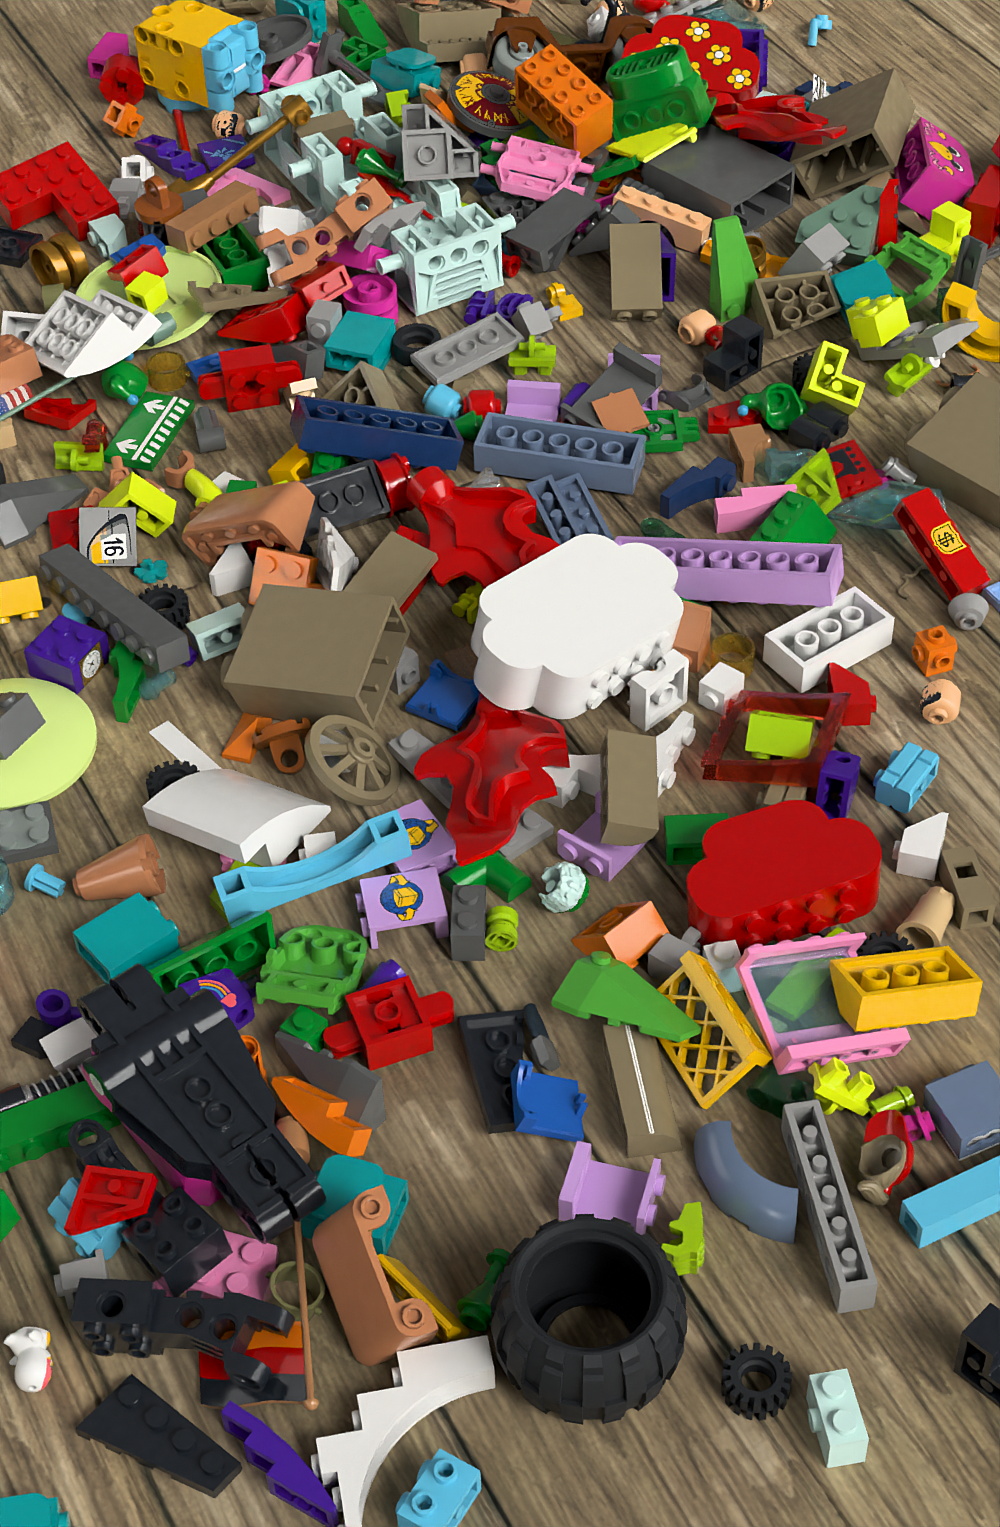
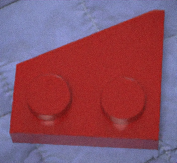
M740 400L709 408L708 434H729V428L761 424L762 426V416L758 411L749 409L746 416H740L737 412Z
M79 507L49 512L48 520L53 549L69 544L80 552Z

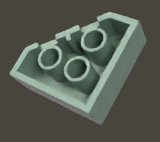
M862 185L802 219L795 238L796 250L803 241L830 222L850 243L844 251L846 256L839 264L853 267L864 264V260L869 255H873L877 244L880 195L884 189Z

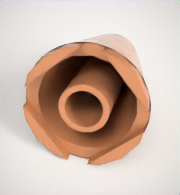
M148 833L139 834L78 869L76 877L72 879L77 896L82 895L86 901L129 898L137 892L143 897L159 896L165 893V873L163 868L159 869L157 859L160 858V855L151 836Z

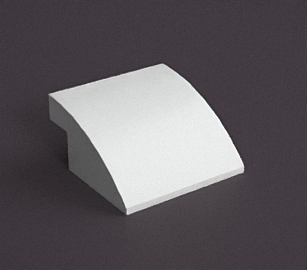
M103 289L99 290L91 302L64 290L24 342L34 348L40 364L66 378L77 377L102 370L123 360L151 338L162 323L148 310Z
M210 769L185 776L167 786L142 806L148 825L244 864L250 861L263 867L279 866L303 841V835H309L331 812V808L328 805L230 769Z

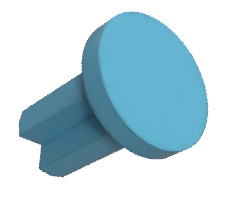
M37 863L30 869L25 879L24 888L30 892L37 889L57 899L58 896H62L64 893L63 888L66 882L44 872V866Z

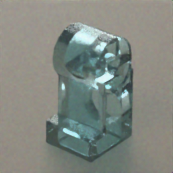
M766 448L764 472L770 483L786 482L813 458L817 452L811 449L778 451L777 448Z

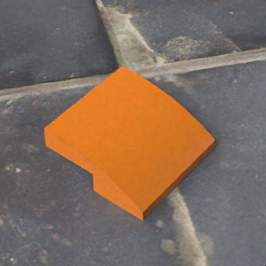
M431 89L423 95L431 105L436 107L453 124L468 132H475L461 123L453 115L448 103L446 104Z

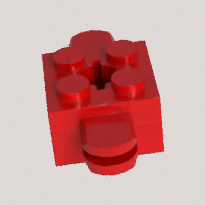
M271 344L218 352L221 371L199 375L197 387L200 397L204 400L225 397L228 413L280 405L278 389L286 388L289 383L301 381L303 376L300 365L296 360L275 363Z
M409 975L345 995L347 1021L325 1028L323 1033L325 1049L332 1052L333 1059L336 1060L361 1052L370 1071L434 1051L432 1029L454 1021L453 998L445 991H439L419 998Z

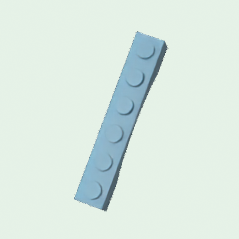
M396 809L366 820L343 841L310 858L279 866H242L212 878L230 924L236 919L254 911L271 909L412 856L408 832Z

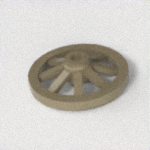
M329 715L316 721L308 731L304 744L307 760L316 776L333 793L357 805L377 806L385 803L396 792L400 784V768L397 759L388 751V744L370 727L350 717ZM336 730L344 731L346 736L337 732ZM322 734L339 744H320V736ZM323 755H339L341 761L333 768H330ZM346 769L354 772L353 786L338 777ZM377 769H378L379 771H381L383 774H385V777H386L385 785H384V783H383V781H382V779H381V777H380V775H379ZM365 770L376 791L364 790Z

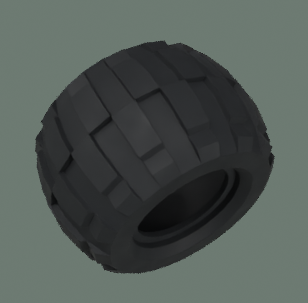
M575 1214L574 1219L562 1222L554 1219L539 1226L540 1229L536 1230V1234L532 1239L523 1238L508 1256L504 1272L498 1276L491 1300V1333L497 1350V1359L511 1384L515 1385L517 1390H522L525 1399L543 1413L547 1414L549 1411H554L561 1414L564 1422L583 1425L584 1420L601 1419L602 1424L618 1421L624 1417L627 1410L634 1408L639 1411L657 1397L666 1380H670L684 1352V1341L687 1333L686 1296L675 1267L672 1268L665 1251L648 1233L640 1235L635 1232L631 1223L613 1217L611 1220L595 1218L594 1214ZM590 1305L612 1311L625 1322L630 1331V1335L625 1339L598 1348L570 1346L547 1334L550 1325L563 1312L574 1307Z

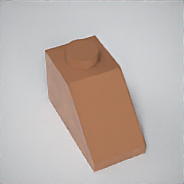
M683 601V614L672 649H675L689 659V672L698 673L710 649L712 608Z

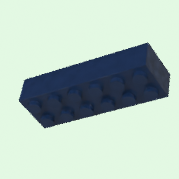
M296 395L290 420V427L298 448L305 452H326L335 457L343 455L354 456L363 461L369 459L382 461L389 459L391 453L396 452L401 457L406 456L409 466L413 468L437 466L443 472L446 470L456 471L464 444L453 419L449 417Z

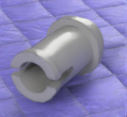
M889 456L881 466V470L884 472L883 475L891 476L908 489L916 480L917 474L899 463V458Z

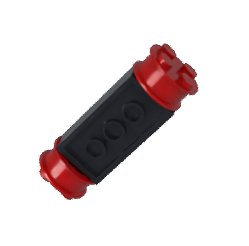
M394 452L391 453L389 459L379 462L375 459H370L300 480L299 482L303 483L315 496L303 539L307 543L318 539L321 517H326L338 533L381 519L391 518L393 512L399 510L413 511L415 506L406 496V490L411 481L409 474L410 466L406 456L401 457L398 453ZM261 539L243 542L247 555L252 554L253 556H256L257 547L272 549L282 545L274 543L273 547H267Z

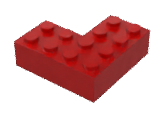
M67 141L0 173V215L12 231L55 211L75 238L81 242L88 239L87 233L90 232L89 221L113 213L120 219L119 203Z

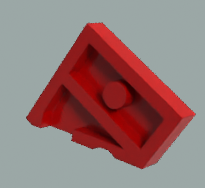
M41 398L24 408V418L34 420L39 424H48L58 427L60 430L69 431L97 409L96 400L88 399L85 404H72V398Z
M87 1165L64 1230L68 1235L75 1236L146 1214L158 1179L154 1173Z

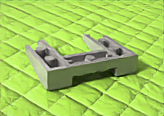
M964 317L940 323L919 335L903 338L909 332L916 330L919 333L928 327L926 320L910 323L908 328L883 346L861 348L859 340L855 343L861 361L902 359L907 353H914L919 358L939 357L977 330L979 324L977 321H970L969 318Z

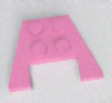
M237 167L230 169L216 180L215 184L207 192V195L211 196L237 180L256 188L257 196H262L269 204L273 203L274 206L291 200L288 189Z
M223 1230L233 1253L184 1293H187V1291H202L204 1299H223L224 1292L241 1293L264 1301V1292L269 1282V1279L265 1276L268 1271L273 1273L278 1267V1247L269 1243L262 1244L256 1239ZM157 1281L155 1282L157 1289H164ZM167 1292L166 1297H172V1296Z

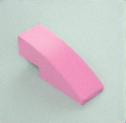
M309 42L300 51L287 57L270 79V84L283 88L313 77L315 75L314 67L320 44Z
M796 484L741 488L740 496L715 498L713 518L716 533L734 532L761 525L788 490L794 493L797 492Z

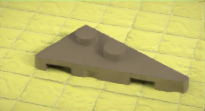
M188 281V292L203 313H216L224 309L238 310L244 306L270 303L288 296L287 289L268 287L266 292L252 291V285L213 283L209 288L196 287V281Z

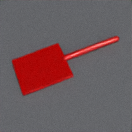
M357 173L358 176L363 179L367 178L369 181L375 177L389 196L399 197L407 204L414 203L409 199L410 196L399 188H395L394 184L381 175ZM423 210L421 214L432 220L433 215Z

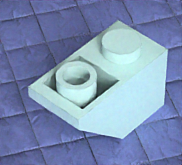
M115 213L88 222L90 230L87 233L88 240L92 247L95 246L98 249L101 258L109 260L111 259V254L128 246L125 225Z

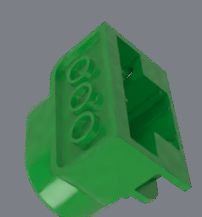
M679 44L664 45L629 55L613 64L606 73V80L613 96L612 133L616 142L623 138L637 134L640 135L641 133L662 127L665 128L676 123L685 124L688 129L691 127H696V129L705 127L717 103L716 96L708 98L706 92L708 88L707 80L701 79L700 75L693 71L685 48Z

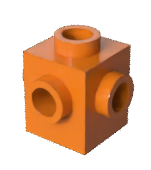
M112 100L103 121L113 126L112 131L122 137L128 134L135 138L145 117L136 113L138 108L128 102L122 105Z
M943 625L916 632L914 646H912V658L924 676L929 677L952 670L955 652H957V642L954 636L950 635Z

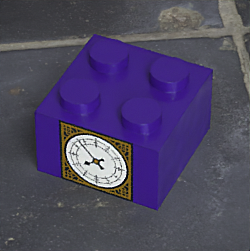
M58 615L24 649L30 676L61 685L76 695L109 662L110 653L107 633L62 615Z

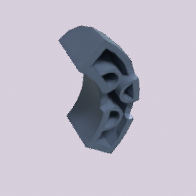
M715 1121L699 1128L694 1137L695 1166L699 1179H702L710 1193V1199L726 1216H733L749 1226V1231L778 1242L794 1244L799 1189L779 1185L755 1172L743 1160L734 1144L731 1121Z

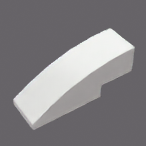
M83 1017L39 1041L53 1067L58 1072L60 1071L64 1074L67 1068L73 1070L76 1065L82 1064V1061L92 1055L91 1040L97 1036Z

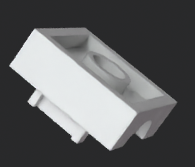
M675 649L662 656V659L656 664L657 668L655 671L642 670L627 682V685L630 687V700L627 701V704L630 706V722L644 732L687 702L689 659Z

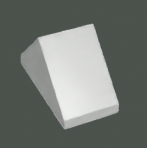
M241 543L229 544L209 573L212 595L220 596L251 586L253 566Z

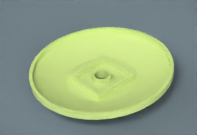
M165 246L166 253L162 258L169 272L162 278L166 284L169 298L152 315H156L159 312L170 313L176 322L177 329L173 331L172 336L153 347L143 344L137 350L153 349L177 342L196 332L215 314L203 313L188 292V281H196V287L209 288L213 283H222L219 271L206 256L196 251L188 254L175 247ZM111 259L95 268L83 280L76 292L77 296L91 302L100 289L128 301L123 283L111 280L106 272L114 266Z
M10 678L0 680V693H28L46 721L6 760H0V811L47 801L59 795L80 778L92 761L97 746L95 720L87 704L69 689L40 679Z

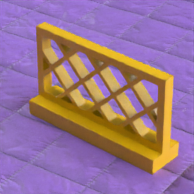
M688 950L680 958L683 965L656 990L674 1005H676V1001L687 1002L685 1014L692 1020L696 1002H704L706 1004L705 1019L693 1020L699 1026H703L700 1044H689V1038L680 1043H673L668 1039L657 1038L699 1105L707 1110L756 1064L764 1067L772 1059V1056L709 961ZM688 977L691 981L688 996L677 995L679 984ZM712 1027H721L723 1030L721 1046L709 1045ZM688 1049L699 1050L696 1068H688L685 1064ZM708 1051H719L716 1070L705 1069ZM728 1052H736L742 1060L732 1071L726 1070ZM704 1075H715L713 1089L705 1095L702 1091Z

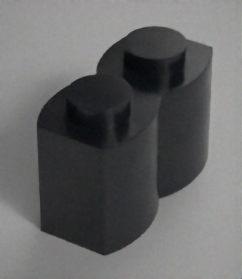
M825 401L818 402L807 414L799 416L791 423L788 441L810 454L817 453L822 448L828 449L831 442L843 438L848 432L849 415Z

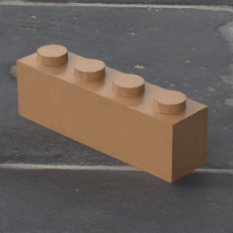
M235 180L164 223L169 245L189 254L260 210L256 188Z

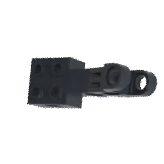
M80 1120L70 1128L68 1141L71 1150L77 1157V1167L82 1177L87 1165L138 1171L119 1150L112 1136L96 1120ZM85 1132H93L97 1135L96 1142L86 1146L79 1145L77 1141ZM180 1186L166 1197L155 1189L147 1213L127 1219L131 1225L121 1232L133 1258L172 1297H179L233 1253L222 1227Z
M79 1279L70 1321L92 1353L106 1357L112 1356L114 1353H128L136 1358H148L150 1354L163 1355L164 1348L195 1349L224 1361V1369L232 1383L254 1391H263L271 1374V1369L257 1359L244 1355L255 1331L261 1332L263 1329L278 1335H284L287 1338L295 1322V1317L287 1310L241 1293L224 1292L223 1299H204L202 1291H187L186 1298L166 1297V1290L157 1289L153 1281ZM201 1319L197 1326L187 1328L192 1321ZM235 1331L229 1339L221 1340V1337L226 1332Z

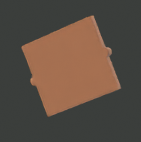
M633 388L615 394L611 392L609 396L591 402L601 426L605 427L606 430L632 433L650 426Z

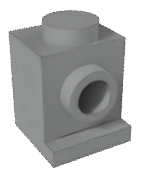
M102 1249L95 1250L96 1257L88 1259L78 1258L70 1263L59 1265L60 1274L54 1275L55 1288L58 1297L65 1296L69 1310L73 1309L80 1278L109 1279L108 1268Z

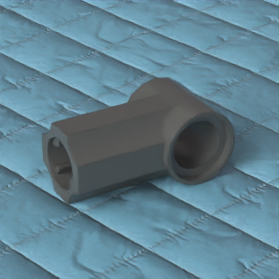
M208 406L199 407L196 413L193 414L200 454L227 449L222 425L219 426L215 410H211Z

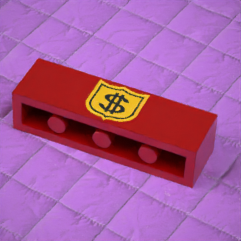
M927 487L901 499L892 514L950 602L962 593L980 594L991 579L985 567L979 563L973 554L971 546L965 542L957 530L955 522L949 518L941 506L938 497Z

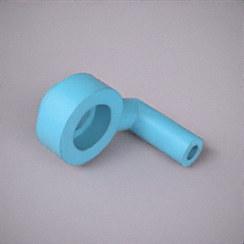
M815 15V18L811 19L808 45L816 46L818 29L832 30V20H828V15Z

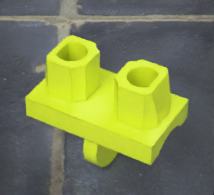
M835 1057L824 1066L814 1062L808 1068V1072L814 1076L812 1097L819 1099L823 1114L830 1115L836 1109L842 1111L844 1108H847L864 1116L870 1110L867 1098L874 1091L875 1086L869 1074L860 1071L849 1080L847 1079L850 1075L848 1066Z

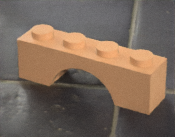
M625 185L621 187L613 198L612 206L620 200L641 219L640 222L646 220L655 221L667 228L673 236L676 247L698 255L702 250V244L708 239L712 218L702 213L691 211L678 204L670 203L657 196L646 194Z

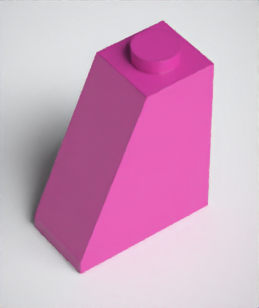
M106 32L87 57L90 78H101L105 62L110 56L117 53L130 56L127 34Z
M321 234L319 244H327L330 240L329 236ZM345 239L337 246L338 252L334 256L329 258L328 255H325L320 259L327 262L335 261L342 263L345 267L380 274L376 268V259L390 256L392 251L369 245L361 253L354 248L356 241L351 240L349 242Z

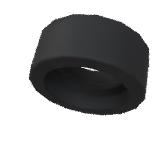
M413 323L399 328L394 333L392 339L395 360L407 367L415 366L411 362L410 355L441 340V335L436 328L424 323ZM414 343L427 344L426 346L419 348H412L407 346L409 344Z

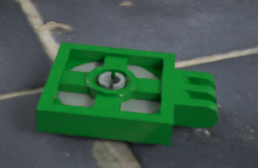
M678 409L644 411L650 426L632 432L633 434L645 435V453L683 451V443L700 440L697 418L679 417Z

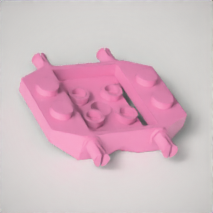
M511 135L507 144L492 142L491 151L503 154L496 166L482 163L480 173L495 177L500 191L508 192L513 196H525L533 198L538 202H545L563 187L584 196L585 187L572 185V180L575 173L578 172L592 175L595 165L582 163V159L579 158V151ZM531 174V175L539 176V178L531 177V176H529V175Z

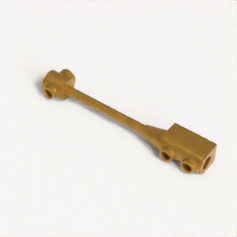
M300 94L297 96H286L282 100L280 108L283 116L211 173H207L187 184L179 177L167 187V190L180 194L203 188L207 193L216 180L289 123L294 129L299 125L304 126L308 124L310 116L314 114Z

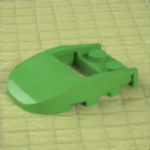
M908 231L903 233V239L898 243L894 244L890 241L882 247L883 251L876 256L869 255L864 260V263L876 259L878 264L886 270L899 257L929 275V279L923 285L920 284L915 288L912 295L892 284L895 296L903 297L906 311L929 296L951 267L950 255Z
M306 925L293 928L278 940L279 946L276 949L270 948L266 953L265 965L262 964L260 970L261 983L256 982L258 1004H263L266 999H270L278 1003L303 1004L310 1008H328V1014L333 1015L345 1005V995L354 993L357 990L365 964L367 941L361 934L348 929L322 925Z

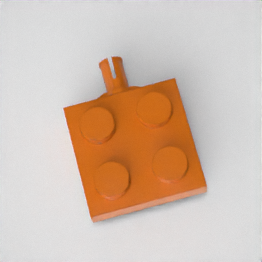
M257 547L248 604L255 605L263 584L325 590L322 584L315 583L319 558L295 552L288 553L266 547Z

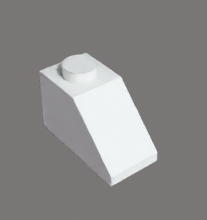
M941 812L905 828L902 841L896 840L893 849L892 859L898 860L896 873L932 881L935 880L949 813Z

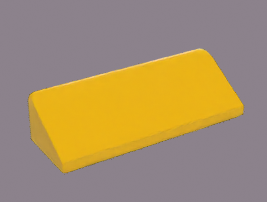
M381 1253L378 1255L390 1290L401 1301L416 1298L427 1303L438 1326V1331L435 1335L443 1343L463 1340L469 1335L470 1330L402 1262Z

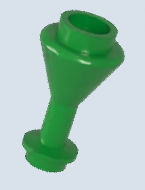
M372 147L368 150L363 148L359 152L355 161V166L358 167L359 173L383 175L395 182V188L400 187L403 189L408 181H404V170L399 173L389 168L375 148Z
M471 410L454 421L461 437L475 442L483 424L482 415H476L475 411Z
M495 1248L493 1252L488 1253L486 1261L490 1267L484 1281L458 1300L459 1320L466 1327L475 1331H485L488 1326H491L492 1295L498 1276L504 1272V1266L508 1256L511 1254L508 1251Z

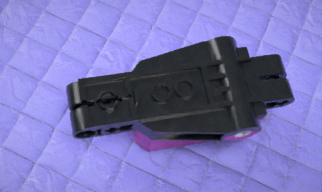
M137 963L111 978L109 981L110 985L103 983L77 999L79 1012L97 1036L91 1040L92 1056L82 1061L81 1064L87 1083L101 1103L109 1108L113 1115L122 1122L174 1190L180 1186L198 1205L210 1206L224 1197L251 1233L262 1244L268 1243L292 1227L294 1224L293 1220L299 1222L326 1203V1196L317 1181V1176L275 1126L276 1101L234 1023L211 991L202 988L189 996L183 987L180 986L166 995L141 964Z

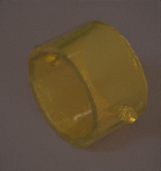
M173 351L158 352L150 356L144 367V371L148 373L150 386L160 392H171L182 388L190 376V372L186 371L184 357ZM166 370H174V371L167 372V373H160V372L166 371Z
M723 633L717 636L711 645V670L719 662H722L744 673V678L750 676L754 670L756 647L753 640L741 633ZM733 652L744 655L746 658L732 661L721 658L720 655Z

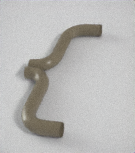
M921 565L912 574L905 573L902 576L905 582L898 589V594L901 597L908 599L909 595L902 592L909 583L908 578H914L922 569L929 570L927 565Z

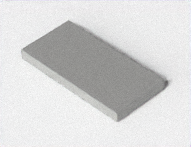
M496 312L411 354L410 358L411 362L435 386L441 383L446 385L518 349L519 342H525V337Z

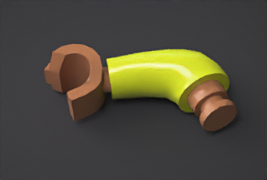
M182 450L180 455L177 456L179 469L167 467L164 471L168 486L187 488L196 497V508L189 514V519L192 520L217 495L223 493L213 481L196 470L192 453Z

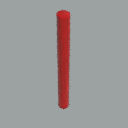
M173 109L172 112L181 150L189 151L191 155L182 111Z

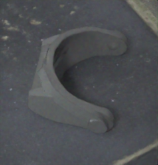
M695 373L691 377L695 385L694 387L681 391L663 389L659 392L658 397L660 401L680 411L689 412L712 400L713 392L706 381V377L701 373Z

